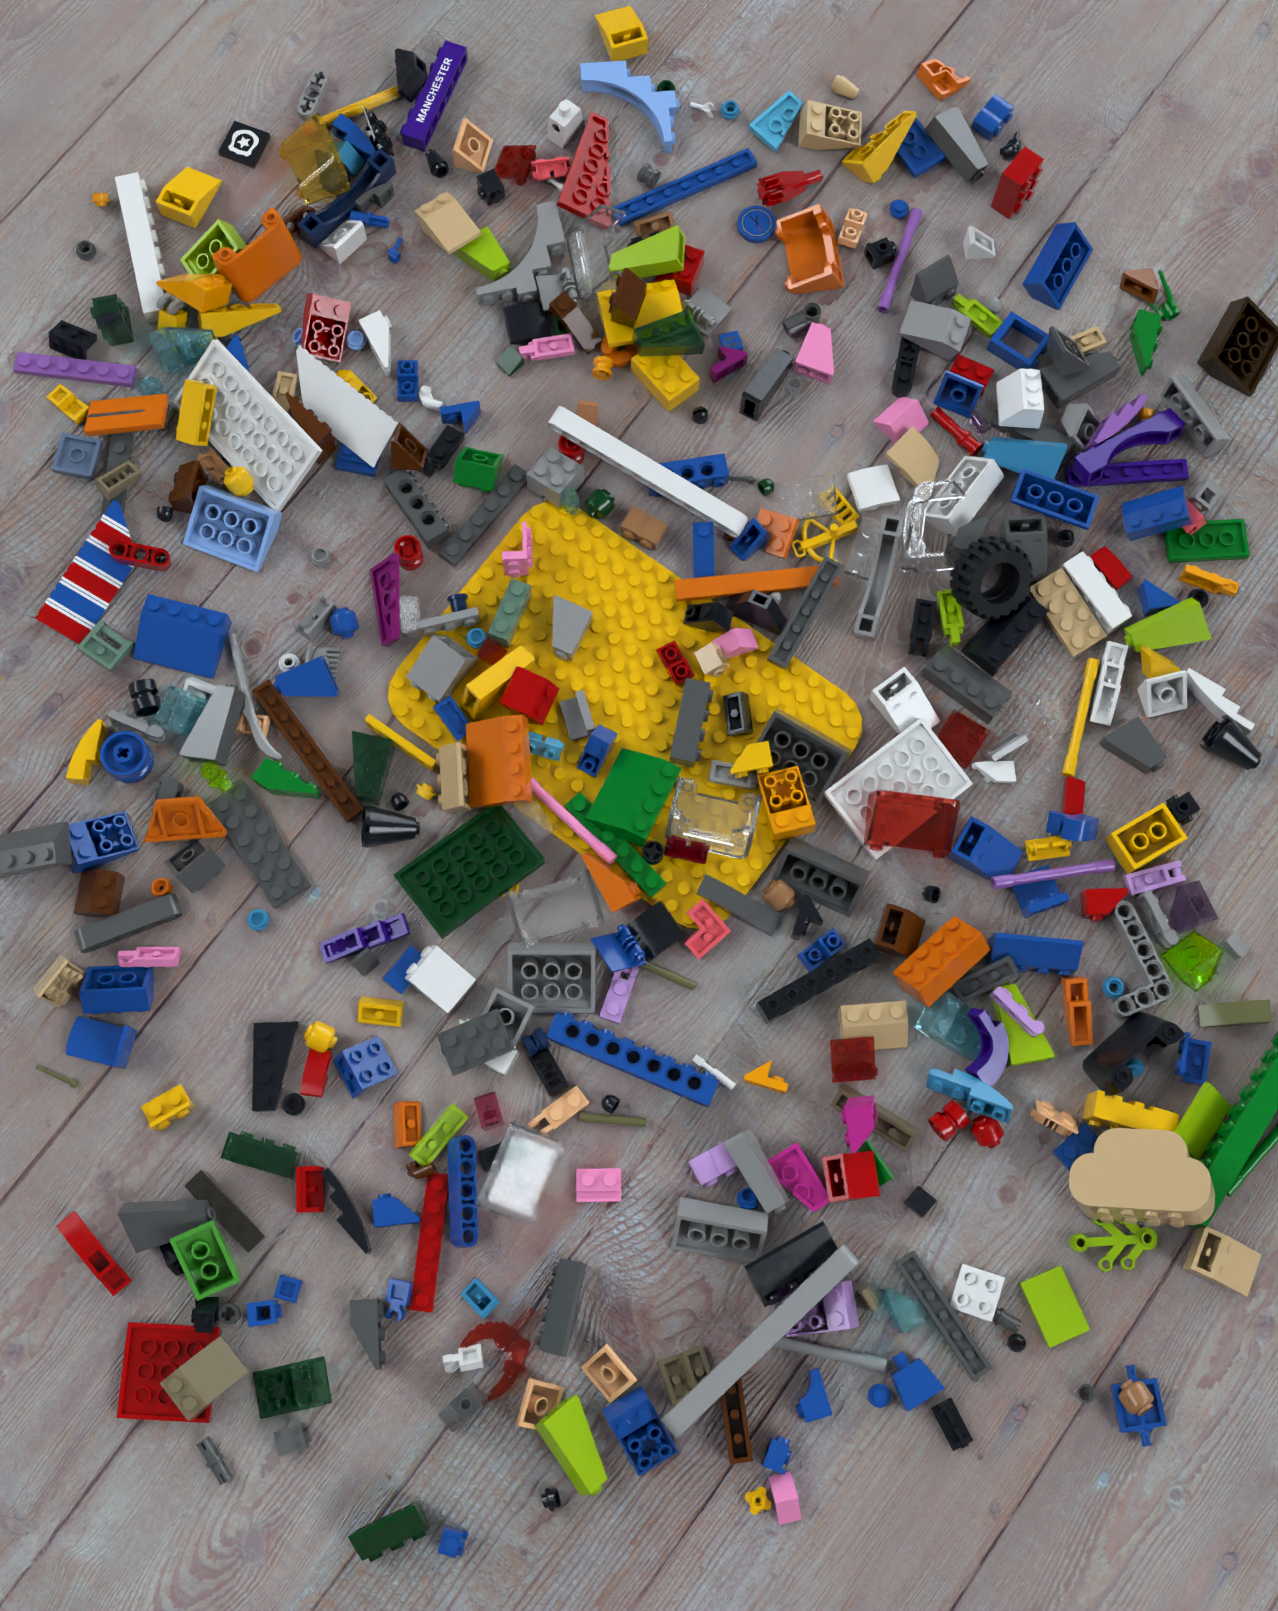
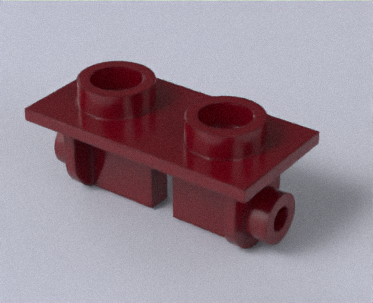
M674 835L667 837L664 851L665 856L693 863L706 864L710 846L706 845L705 842L691 840L690 846L686 845L687 839Z

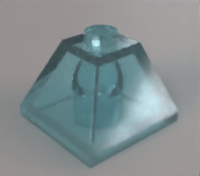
M890 1287L879 1289L896 1333L904 1334L925 1324L923 1318L926 1317V1314L921 1304L918 1305L917 1301Z

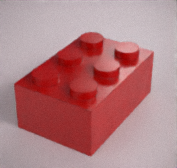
M1025 146L1003 171L990 207L1007 219H1010L1013 214L1017 215L1023 207V202L1025 200L1028 202L1035 192L1033 189L1039 182L1037 178L1043 171L1041 166L1044 159Z

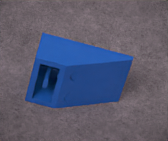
M125 811L69 824L72 857L70 868L73 874L95 869L140 849Z
M970 816L947 858L991 881V877L1012 875L1023 851L991 826Z
M642 1385L602 1409L610 1427L639 1476L679 1452Z

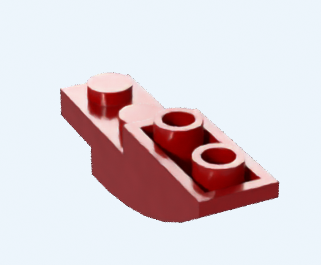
M73 1211L56 1225L82 1261L113 1297L132 1281L76 1211Z

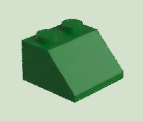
M464 447L455 460L453 483H457L461 487H476L480 491H492L497 484L504 455Z

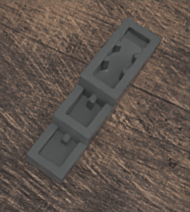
M998 410L990 421L991 427L1009 432L1011 438L1068 444L1063 459L1066 458L1074 445L1073 440L1042 423L1039 429L999 426Z
M707 874L696 892V895L734 915V918L771 937L781 919V916Z

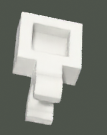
M481 1344L458 1348V1354L444 1355L443 1365H445V1372L447 1374L453 1373L459 1367L461 1372L483 1368Z

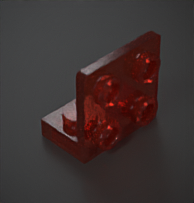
M954 709L937 737L958 765L967 769L990 730Z

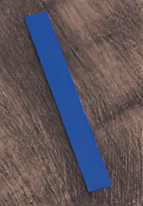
M747 148L611 208V212L621 227L757 167V161L750 149Z

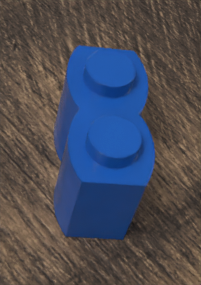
M994 94L985 107L976 115L971 128L987 140H990L993 136L997 137L1003 128L1002 125L1004 123L1008 124L1012 119L1014 106L997 94Z

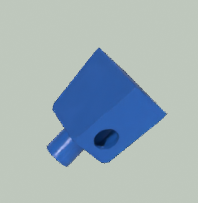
M904 1351L892 1357L898 1370L890 1374L905 1411L909 1412L945 1389L920 1358L910 1362Z

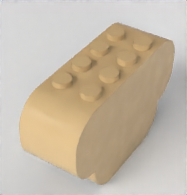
M1129 1128L1106 1130L1097 1138L1094 1145V1153L1080 1156L1074 1161L1070 1169L1069 1188L1079 1209L1086 1216L1100 1219L1104 1223H1113L1114 1220H1118L1132 1225L1137 1224V1222H1147L1151 1226H1160L1161 1223H1166L1173 1227H1184V1225H1197L1205 1222L1214 1211L1215 1190L1208 1169L1200 1161L1190 1158L1184 1140L1172 1131Z

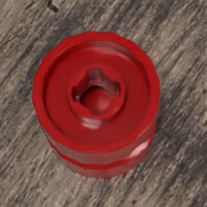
M560 436L558 441L559 452L581 464L585 458V449L564 436Z
M411 535L399 537L394 544V552L399 554V566L407 571L418 569L423 562V553L419 540Z
M951 1100L942 1107V1112L937 1111L928 1119V1122L935 1133L943 1141L947 1142L956 1134V1129H963L970 1123V1119L965 1111L954 1100Z

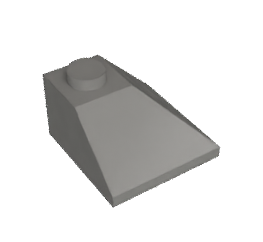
M1088 403L1068 404L1060 421L1069 437L1081 452L1084 453L1087 451L1085 447L1100 424L1101 419Z

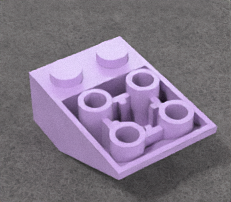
M852 1281L839 1282L786 1333V1336L794 1337L859 1327ZM789 1293V1294L785 1295L784 1297H782V1298H781V1303H782L786 1298H788L791 1294Z

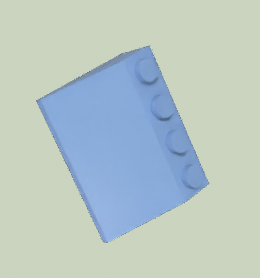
M201 485L198 488L183 544L259 572L278 532L283 512L243 497L235 496L211 485Z

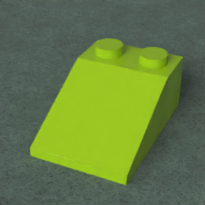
M218 219L180 261L189 274H218L211 255L223 247L231 248L236 253H239L247 245L233 225Z

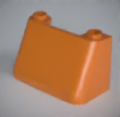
M820 204L776 220V236L778 240H782L785 244L790 275L785 280V287L788 292L794 295L836 290L845 286L834 226L831 218Z
M273 207L265 212L261 218L262 225L266 231L239 253H236L231 248L223 247L211 255L218 274L223 275L226 280L233 283L231 292L245 303H250L257 299L298 266L302 260L297 244L281 216Z

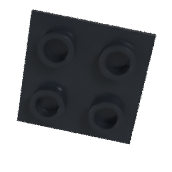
M363 106L362 108L368 122L366 124V131L375 151L381 148L385 153L389 152L393 156V143L386 134L387 127L382 120H378L373 111L370 112Z

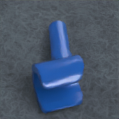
M398 237L395 246L388 250V259L395 264L401 258V253L398 252L403 240L401 237Z

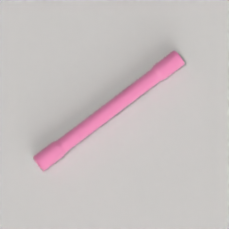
M531 776L532 793L592 847L595 853L608 865L613 863L618 855L595 837Z

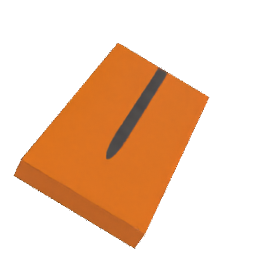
M165 393L90 401L84 433L86 436L164 429L169 396Z

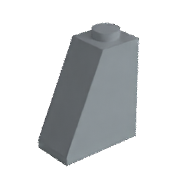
M555 595L553 598V653L563 661H566V659L572 661L593 620V612Z

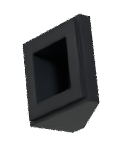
M917 1186L904 1201L920 1218L937 1202L934 1197L920 1186Z

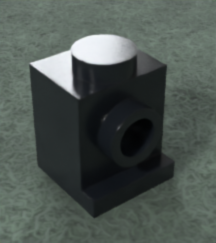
M885 237L872 244L870 242L867 243L864 255L874 270L894 261L897 248L893 241L889 242L888 238Z
M205 1297L198 1301L195 1298V1308H193L191 1314V1322L194 1323L195 1332L214 1333L219 1320V1297Z

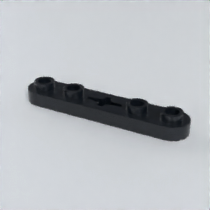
M902 336L891 386L893 395L898 398L907 397L911 392L920 349L919 345ZM911 345V354L909 359L906 360V351L908 346Z

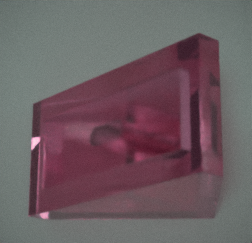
M495 1091L474 1098L483 1131L505 1125Z

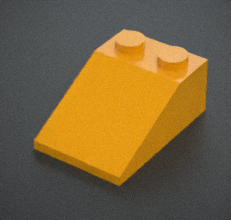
M180 274L159 280L156 283L162 289L202 313L228 305L233 284L220 274Z

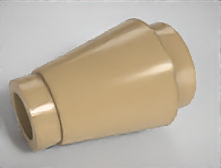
M838 74L830 88L834 91L833 93L855 99L860 90L845 76Z

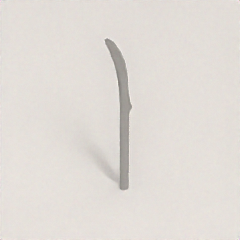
M229 634L227 637L240 690L246 694L242 713L247 718L259 749L265 755L280 760L282 759L281 755L270 745L260 728L253 707L235 634Z

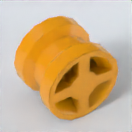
M606 356L595 357L593 362L595 368L592 370V376L599 380L610 379L612 376L610 369L613 367V360Z

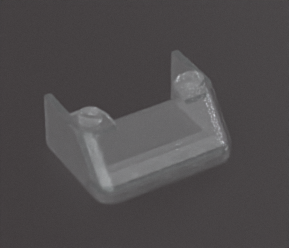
M601 204L568 233L566 242L576 292L582 301H597V292L617 288L615 284L618 274L623 272L615 270L610 274V260L607 247L614 241V225L626 215L625 211Z
M954 480L921 483L906 500L903 512L905 526L897 558V565L903 572L914 573L954 569V562L945 552L927 553V545L922 540L928 501L965 498L964 491Z

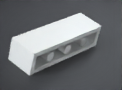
M1083 551L1062 565L1061 568L1064 569L1107 635L1130 620L1132 614L1129 607L1122 603L1117 591L1109 586L1103 573L1095 568L1093 560L1086 556Z

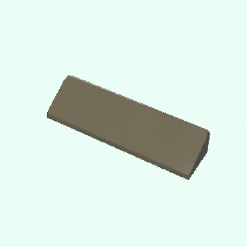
M843 1083L830 1106L842 1112L848 1098L862 1097L864 1095ZM876 1103L878 1118L872 1132L907 1152L918 1135L919 1129Z

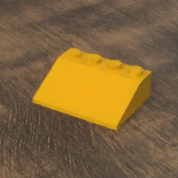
M674 279L646 283L647 293L634 328L611 321L609 300L611 293L616 292V289L597 292L599 315L609 348L687 334L679 292Z

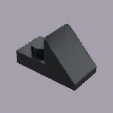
M807 894L803 896L791 934V939L798 941L801 935H806L809 924L805 923V921L820 926L823 923L819 912Z

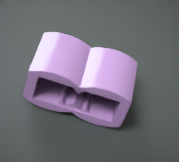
M724 1143L688 1161L700 1186L705 1184L707 1188L719 1182L717 1177L725 1173L726 1177L738 1171L737 1165Z

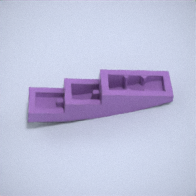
M1141 393L1130 404L1127 402L1115 413L1112 412L1102 419L1086 445L1085 450L1088 451L1092 447L1103 443L1123 428L1139 412L1148 397Z

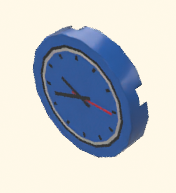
M750 206L740 213L737 229L740 236L742 235L746 241L756 244L763 243L774 234L776 227L775 216L767 208Z

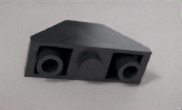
M397 48L395 50L397 91L402 98L407 99L411 103L416 98L427 78L426 64L414 52Z
M750 590L736 596H731L725 607L734 612L733 616L780 635L787 622L774 598L757 590Z

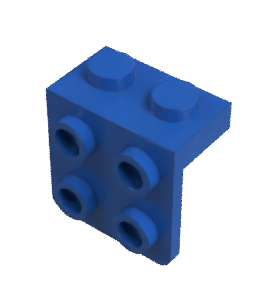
M1185 1032V1037H1182L1179 1041L1178 1054H1182V1058H1177L1175 1075L1179 1076L1178 1082L1202 1086L1207 1079L1212 1042L1190 1039V1032Z

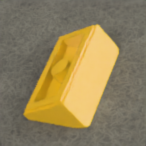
M362 996L358 1003L357 1022L401 1027L404 1001Z

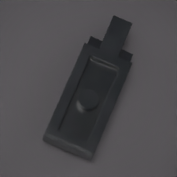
M447 425L427 453L426 464L422 469L423 474L430 478L436 469L439 471L441 468L444 469L465 439V434Z

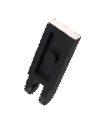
M916 598L908 654L913 655L916 649V640L924 641L921 648V656L926 657L932 637L937 602Z

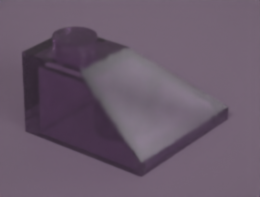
M1199 880L1178 886L1169 914L1172 919L1171 924L1178 934L1189 932L1218 919Z

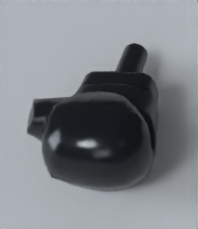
M1016 132L1014 138L1009 140L1007 145L1000 149V155L1007 161L1014 160L1021 151V141L1018 139L1019 132Z

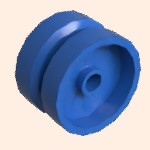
M120 731L110 735L103 742L100 750V760L104 768L115 779L126 784L137 783L145 779L151 772L154 764V755L150 747L140 736L130 731Z

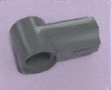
M810 302L805 305L803 310L783 320L782 325L786 334L792 337L808 327L810 328L812 322L820 323L821 308L817 303ZM808 314H815L816 316L810 317Z

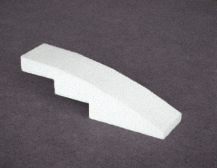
M1111 641L1106 642L1089 720L1091 722L1111 726L1121 688L1120 682L1125 667L1124 661L1128 650L1127 645Z
M1187 669V687L1193 695L1219 720L1223 721L1224 719L1221 717L1224 715L1232 717L1240 729L1247 735L1255 724L1237 714L1240 708L1239 705L1222 696L1226 689L1194 670Z

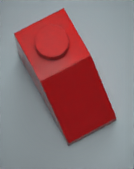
M1128 888L1085 889L1080 893L1082 919H1089L1090 922L1102 921L1128 893Z

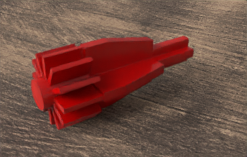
M820 169L806 174L802 170L781 171L758 179L759 183H757L759 199L762 200V205H765L766 208L787 202L806 191L807 185L822 181L823 174H821Z

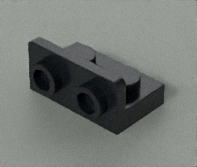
M63 320L48 332L50 349L74 359L87 360L86 351L97 342V334Z

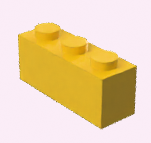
M185 379L175 440L194 446H208L217 391L216 385L199 380Z

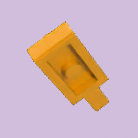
M1188 564L1181 571L1178 578L1181 582L1213 594L1220 592L1234 597L1237 593L1239 583L1231 579L1220 577L1216 573H1210L1197 566Z

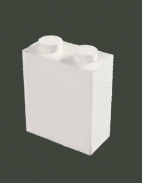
M427 946L420 954L422 958L418 963H413L407 969L405 979L442 1011L449 1013L476 979L438 946Z

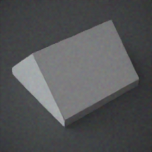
M495 987L482 1015L498 1008L513 1046H516L529 1025L535 1006Z

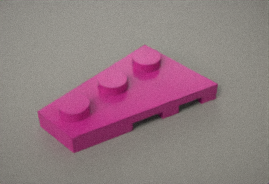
M798 1142L768 1160L780 1184L810 1210L815 1212L829 1203L825 1186Z

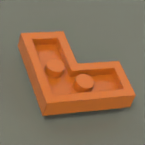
M760 508L757 521L768 533H771L765 552L786 559L799 520Z

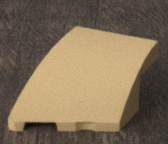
M912 426L890 448L885 457L900 469L899 473L914 485L913 489L928 500L938 468L939 458L928 441Z

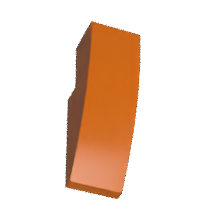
M1084 976L1061 977L1064 1013L1070 1045H1092L1091 1001L1088 1000L1087 978Z

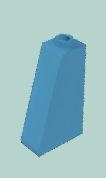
M992 437L990 442H985L981 452L984 453L983 458L994 459L998 466L1020 474L1023 468L1054 479L1067 451L1068 444Z

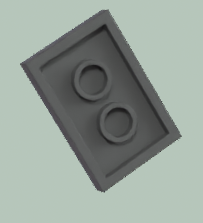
M498 1008L436 1034L453 1076L515 1050Z

